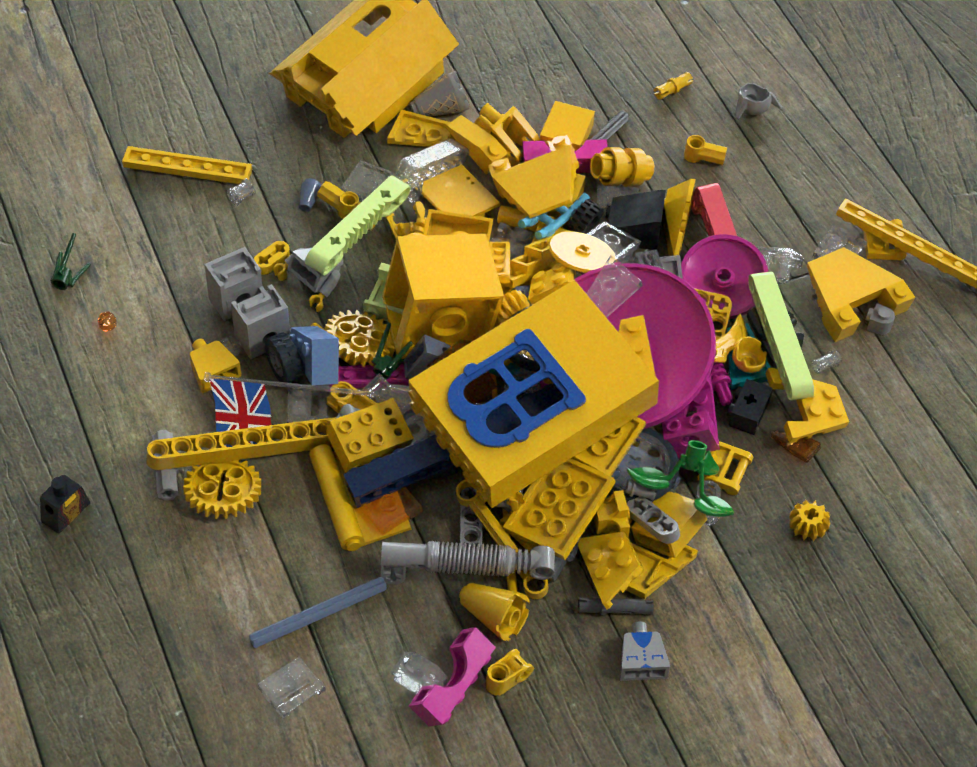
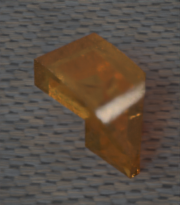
M778 430L771 432V438L806 463L821 449V443L812 438L807 439V437L798 439L795 443H789L785 432L779 433Z

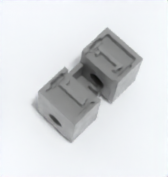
M245 247L204 264L209 300L224 321L233 318L235 338L250 359L266 353L264 347L266 338L281 332H286L287 335L290 334L288 306L272 284L268 286L267 291L262 286L261 269Z

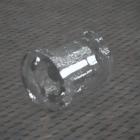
M244 178L241 180V184L234 188H229L227 194L231 202L238 206L248 196H254L256 191L253 184Z

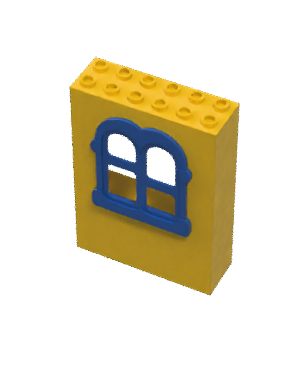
M575 280L408 380L410 388L408 394L411 398L410 406L416 415L420 413L429 432L433 431L436 434V440L442 449L446 448L449 451V457L456 467H461L466 481L470 485L474 484L483 503L487 502L491 508L655 406L658 401L659 380ZM526 350L538 363L540 370L523 381H517L503 363L518 352ZM492 369L500 375L509 387L507 391L483 405L471 404L464 397L466 385ZM543 379H550L563 394V399L534 417L529 416L516 397ZM506 404L520 419L521 425L506 434L493 433L488 429L486 419L493 410Z

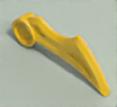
M741 314L737 316L732 328L724 336L716 340L714 362L725 363L728 353L734 350L737 341L742 337H748Z

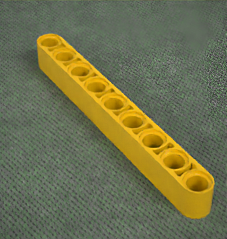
M336 417L154 440L147 446L146 463L153 470H164L309 451L323 444L329 445L332 448L333 446L326 434L329 422L336 419ZM253 441L257 444H250L248 442ZM230 444L233 447H226L225 445ZM206 447L210 450H202L201 448ZM181 450L185 451L186 453H178L177 451ZM153 454H161L162 456L156 457Z

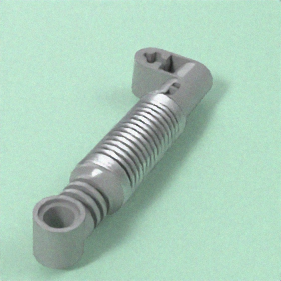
M429 541L426 544L382 542L381 578L387 584H401L405 581L406 568H423L431 573H440L441 570L443 573L446 570L447 573H450L451 570L453 574L456 570L458 574L460 570L461 574H463V571L465 574L469 571L471 575L473 571L475 575L478 571L479 575L481 572L483 575L485 573L490 575L491 572L492 576L494 572L496 576H508L514 573V570H517V574H520L521 571H523V574H527V571H529L533 578L546 580L552 578L555 574V551L549 546H536L528 553V550L525 549L524 552H522V549H518V552H515V549L508 545H499L498 547L497 544L494 550L492 544L489 548L488 544L486 547H484V544L481 547L480 544H477L476 547L474 543L473 547H471V543L468 546L466 543H464V546L460 543L458 546L456 542L454 546L453 542L451 545H449V542L445 545L444 541L442 545H440L439 541Z

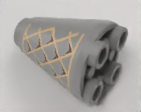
M456 71L446 74L415 97L414 101L410 102L413 112L431 117L460 113L470 109L467 96L459 83Z

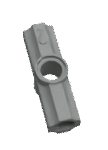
M159 430L156 434L152 435L153 441L174 438L173 433L167 430ZM154 454L156 457L162 456L161 454ZM178 468L153 470L154 477H156L158 498L166 501L173 500L176 496H179L177 483Z

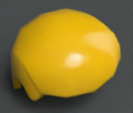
M742 337L737 341L732 352V358L740 370L746 373H754L760 371L766 364L767 352L762 351L761 341L752 337Z

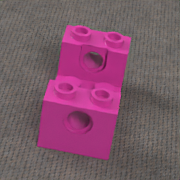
M711 373L704 387L693 401L678 414L662 422L664 440H668L672 444L678 459H680L681 454L686 453L688 442L691 440L705 443L707 445L706 451L710 450L711 452L720 449ZM697 411V413H694L692 416L687 417V414L689 412Z

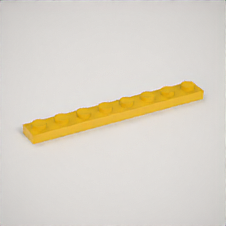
M846 198L838 208L836 215L845 222L858 226L863 231L879 237L882 241L898 247L901 251L919 258L922 262L928 263L938 268L941 272L948 273L960 282L967 283L977 289V266Z

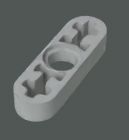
M639 496L628 501L627 506L629 507L630 518L662 543L669 544L679 539L680 530L678 523L645 497ZM652 517L659 518L655 522H647Z

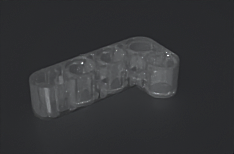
M451 138L402 159L396 167L395 177L411 187L406 200L411 203L418 200L422 193L423 181L463 164L469 156V149Z

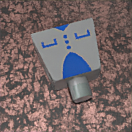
M645 622L633 623L632 633H625L623 637L620 681L668 679L670 663L660 633L647 632Z

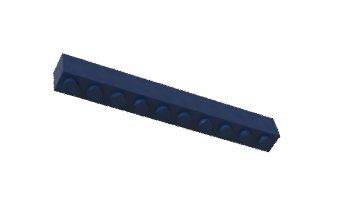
M551 383L537 392L523 395L517 401L529 416L534 417L562 400L564 396ZM503 404L488 415L486 425L493 433L506 434L519 427L521 421L508 405ZM436 434L427 439H419L413 445L406 448H398L385 457L375 458L364 466L350 469L347 473L343 474L345 484L356 507L359 508L454 467L455 465L449 457V451L446 448L442 449L436 440Z

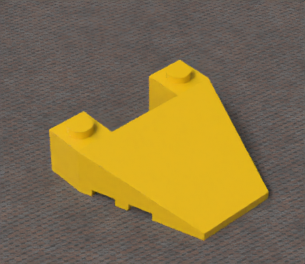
M568 135L555 137L552 141L548 142L551 152L511 167L508 158L496 160L488 165L499 196L501 198L505 197L511 205H516L517 209L529 218L571 203L575 188L573 183L577 178L576 169H579V163Z
M844 247L807 263L812 286L817 294V304L822 312L823 325L834 342H838L855 333L861 321L853 311V308L877 299L880 305L892 309L896 316L907 311L915 299L914 294L903 279Z

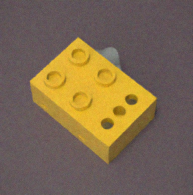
M394 398L364 409L354 408L350 404H345L336 419L329 422L326 434L345 473L354 467L364 466L375 458L385 457L398 448H406L411 445L414 439Z

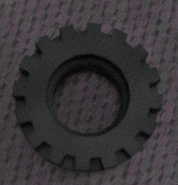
M590 199L585 200L573 214L567 230L591 234L603 215V208Z

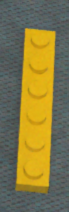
M131 146L127 147L122 160L123 167L241 185H248L252 172V164Z

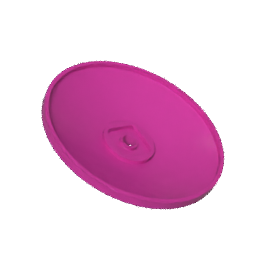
M637 263L604 266L575 278L574 280L618 332L620 320L644 315L655 375L659 380L657 404L637 416L646 421L644 429L670 419L688 406L699 394L709 378L716 354V334L713 320L708 307L698 292L682 278L669 271ZM543 381L538 382L540 389L548 385Z

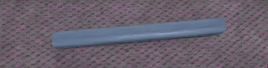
M378 577L249 635V640L252 646L257 648L387 589L386 582L383 578Z

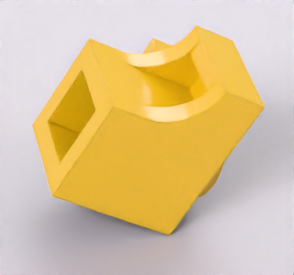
M623 490L614 491L610 497L603 501L594 515L593 520L597 534L624 531L629 538L630 511Z

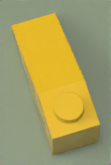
M462 115L445 127L485 174L490 172L488 165L496 160L505 159L508 155V152L494 136Z

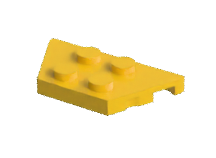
M624 531L580 538L578 541L579 550L602 604L606 609L613 605L611 600L619 591L623 593L629 587L630 582L636 579L643 570L633 546Z

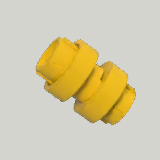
M605 147L600 153L593 155L590 170L592 176L595 179H599L605 186H620L622 184L623 186L639 187L644 181L652 178L654 161L651 156L646 155L639 148H625L623 150L619 147Z

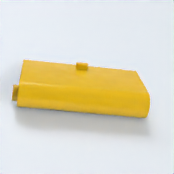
M325 444L318 445L309 452V457L342 549L355 551L362 546L412 530L398 491L357 508L346 487L343 475L345 474L344 469L335 451H332L331 446Z

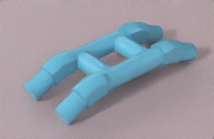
M583 193L569 208L561 206L554 209L562 214L556 220L546 215L548 213L546 212L533 218L527 216L519 220L518 226L520 228L531 227L540 220L547 226L535 232V238L540 240L549 237L571 219L577 208L585 200L590 199L588 194Z

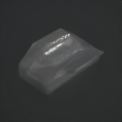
M406 651L391 670V674L394 676L393 680L414 694H417L423 686L436 684L443 687L447 683V676L437 665L415 652Z

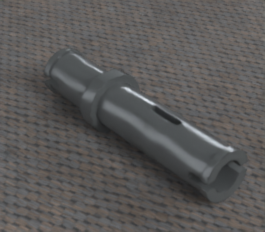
M578 598V613L653 615L654 611L653 599H612L613 605L606 609L600 598Z

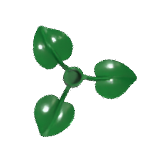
M689 441L686 453L681 454L680 460L669 475H665L662 471L651 467L627 468L628 474L635 482L650 489L668 488V481L673 478L680 466L694 472L696 471L699 473L700 498L694 500V507L701 513L710 516L723 517L734 515V510L727 502L716 496L707 497L704 494V475L718 474L719 466L714 461L710 450L706 451L707 445L703 442Z

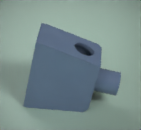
M423 335L403 360L406 379L415 377L454 353V348L430 336Z

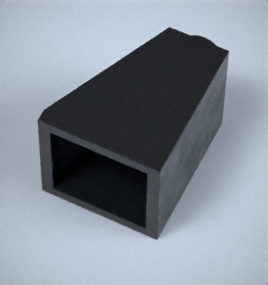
M661 189L613 197L611 206L607 205L605 218H608L609 221H604L602 234L606 235V244L657 251L666 190Z

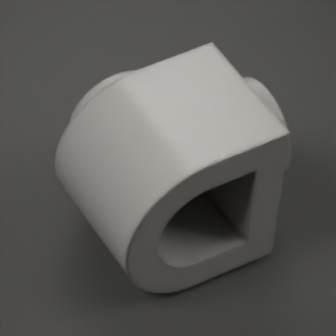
M877 303L874 309L869 308L866 316V321H869L867 330L880 335L889 333L895 319L893 310Z

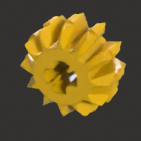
M512 290L510 293L506 292L496 322L502 324L520 310L529 307L530 303L525 294L517 290Z
M807 500L803 504L797 503L794 510L790 512V529H795V536L803 535V540L807 537H810L813 541L817 536L822 538L830 526V512L825 511L824 505L817 506L816 500L812 504H809Z

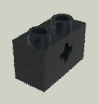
M746 379L744 386L738 387L735 395L736 403H731L727 413V416H730L729 426L755 435L770 402L773 388Z

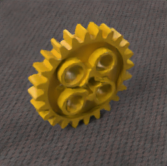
M347 310L346 315L341 311L338 316L332 315V319H328L324 330L339 338V357L344 356L345 362L353 360V365L361 362L362 366H365L366 362H368L371 366H374L371 361L376 356L387 324H383L384 319L377 320L375 314L370 317L366 311L362 315L358 310H356L355 314ZM391 330L381 357L385 355L392 357L395 351Z
M239 460L202 464L199 467L195 465L192 466V471L186 472L187 478H184L183 485L185 501L190 502V508L196 507L197 513L205 511V517H208L211 513L214 514L215 519L220 514H223L225 519L231 513L234 517H237V511L245 514L246 507L253 508V502L259 501L261 478H259V472H255L254 465L248 467L247 460L239 463ZM226 473V481H224L222 500L219 501V492H221L222 489V478L223 474Z

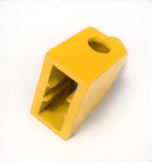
M197 339L192 344L194 350L189 353L190 362L202 394L212 390L209 378L232 381L241 377L239 360L220 341L206 344L204 339Z

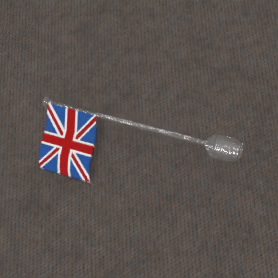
M205 372L204 381L211 384L215 400L216 432L271 425V408L265 385L381 397V402L394 398L400 409L411 407V398L408 394L410 388L405 385L387 384V388H383L382 392L216 376L211 375L209 372ZM253 441L248 442L250 444H257ZM230 444L225 445L226 447H233Z

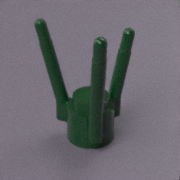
M75 233L71 235L64 257L63 252H59L54 273L50 280L51 284L60 290H66L68 286L74 287L76 281L91 265L89 262L86 263L74 277L71 275L72 271L65 267L76 238Z
M387 323L376 356L371 361L375 365L373 372L385 380L403 363L404 359L401 358L413 345L412 341L408 342L394 359L387 355L381 357L390 332L391 323Z

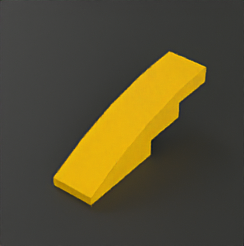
M553 235L526 245L524 247V255L510 260V283L500 284L513 289L527 282L537 272L543 271L555 260L549 250V244Z

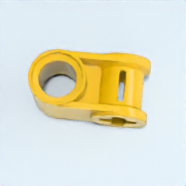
M513 649L488 668L486 689L492 695H502L518 683L526 680L532 674L534 666L524 661L518 649Z

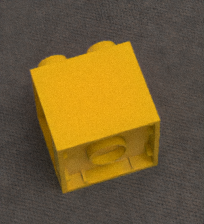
M457 231L449 235L425 236L421 233H410L405 236H397L382 299L386 305L388 322L391 323L390 330L396 354L408 342H413V345L401 359L407 357L423 335L451 345L454 348V352L494 329L504 294L486 234H467L466 232ZM387 305L404 309L403 314L389 310Z

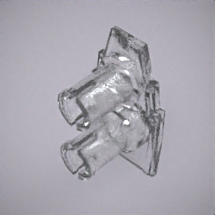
M757 247L767 263L768 271L771 262L779 265L776 281L779 283L788 284L792 268L801 269L804 256L791 248Z

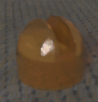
M104 311L99 315L98 324L100 329L111 331L117 326L116 317L112 312Z

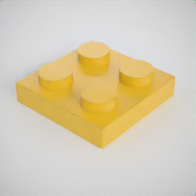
M558 263L548 271L537 272L531 280L528 296L532 305L573 281L575 270Z

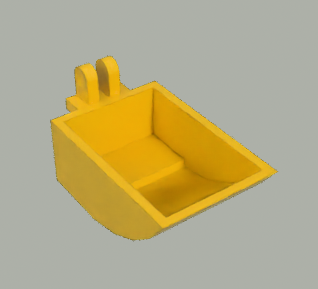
M429 209L427 218H417L414 232L425 236L449 235L457 231L466 232L467 234H486L489 244L493 219Z

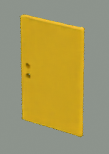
M452 154L405 176L439 211L480 216L500 206V202Z

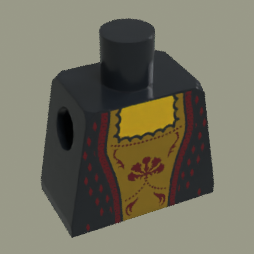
M66 475L54 478L51 486L40 497L41 522L60 534L90 504V500L82 486Z

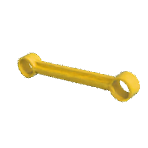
M466 480L461 481L456 487L458 502L472 509L498 546L508 545L515 549V552H518L517 546L486 504L481 501L477 493L471 499H464L460 496V492L467 487L477 490L474 484L470 485ZM523 571L520 572L519 575L524 580V591L528 597L541 599L547 594L549 589L548 579L542 580L545 582L542 590L534 592L528 589L527 584L536 578H533L529 571H527V574H523Z

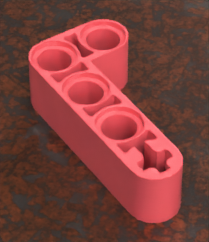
M713 183L696 187L693 192L691 209L694 215L701 214L708 236L721 234L737 236L719 184Z

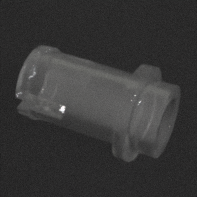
M829 350L826 355L812 360L811 365H817L812 368L819 374L832 366H839V363L842 362V357L837 350Z

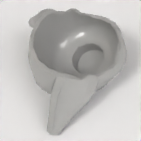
M747 83L741 86L738 91L735 117L740 119L743 112L753 116L760 115L768 110L770 104H773L778 109H782V105L767 88L754 83Z

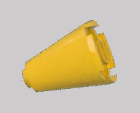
M469 583L461 589L459 594L461 605L502 640H511L509 636L512 633L517 635L524 626L529 614V610L526 609V602L530 603L527 595L519 592Z

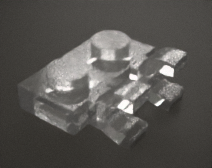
M500 222L497 229L498 234L491 242H510V260L524 255V247L532 243L535 232L517 226L513 231L507 224Z

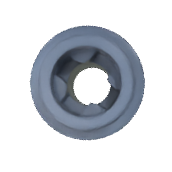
M306 179L301 184L299 208L302 211H311L318 198L317 192L321 187V183L315 179Z

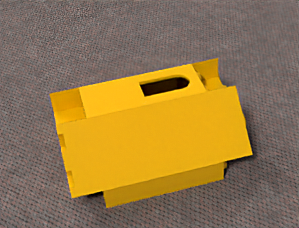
M353 0L269 74L283 83L286 97L301 107L308 101L325 113L329 128L343 138L350 133L357 136L366 127L377 133L399 114L401 109L403 110L415 97L421 94L444 73L443 58L454 50L459 43L428 0H421L418 4L413 0ZM382 16L386 18L367 37L353 28L361 20L372 26Z

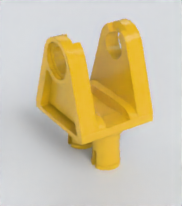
M487 103L480 110L479 113L481 115L474 122V124L494 136L508 152L505 159L508 158L512 167L518 165L522 157L521 151L513 141L521 146L523 141H529L526 137L531 141H540L538 134L514 106L501 115Z

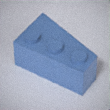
M318 326L291 327V334L288 336H290L299 352L303 371L311 385L338 384L339 338Z

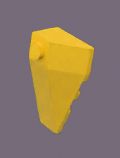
M689 179L667 190L662 222L669 256L680 255L691 210L695 179Z

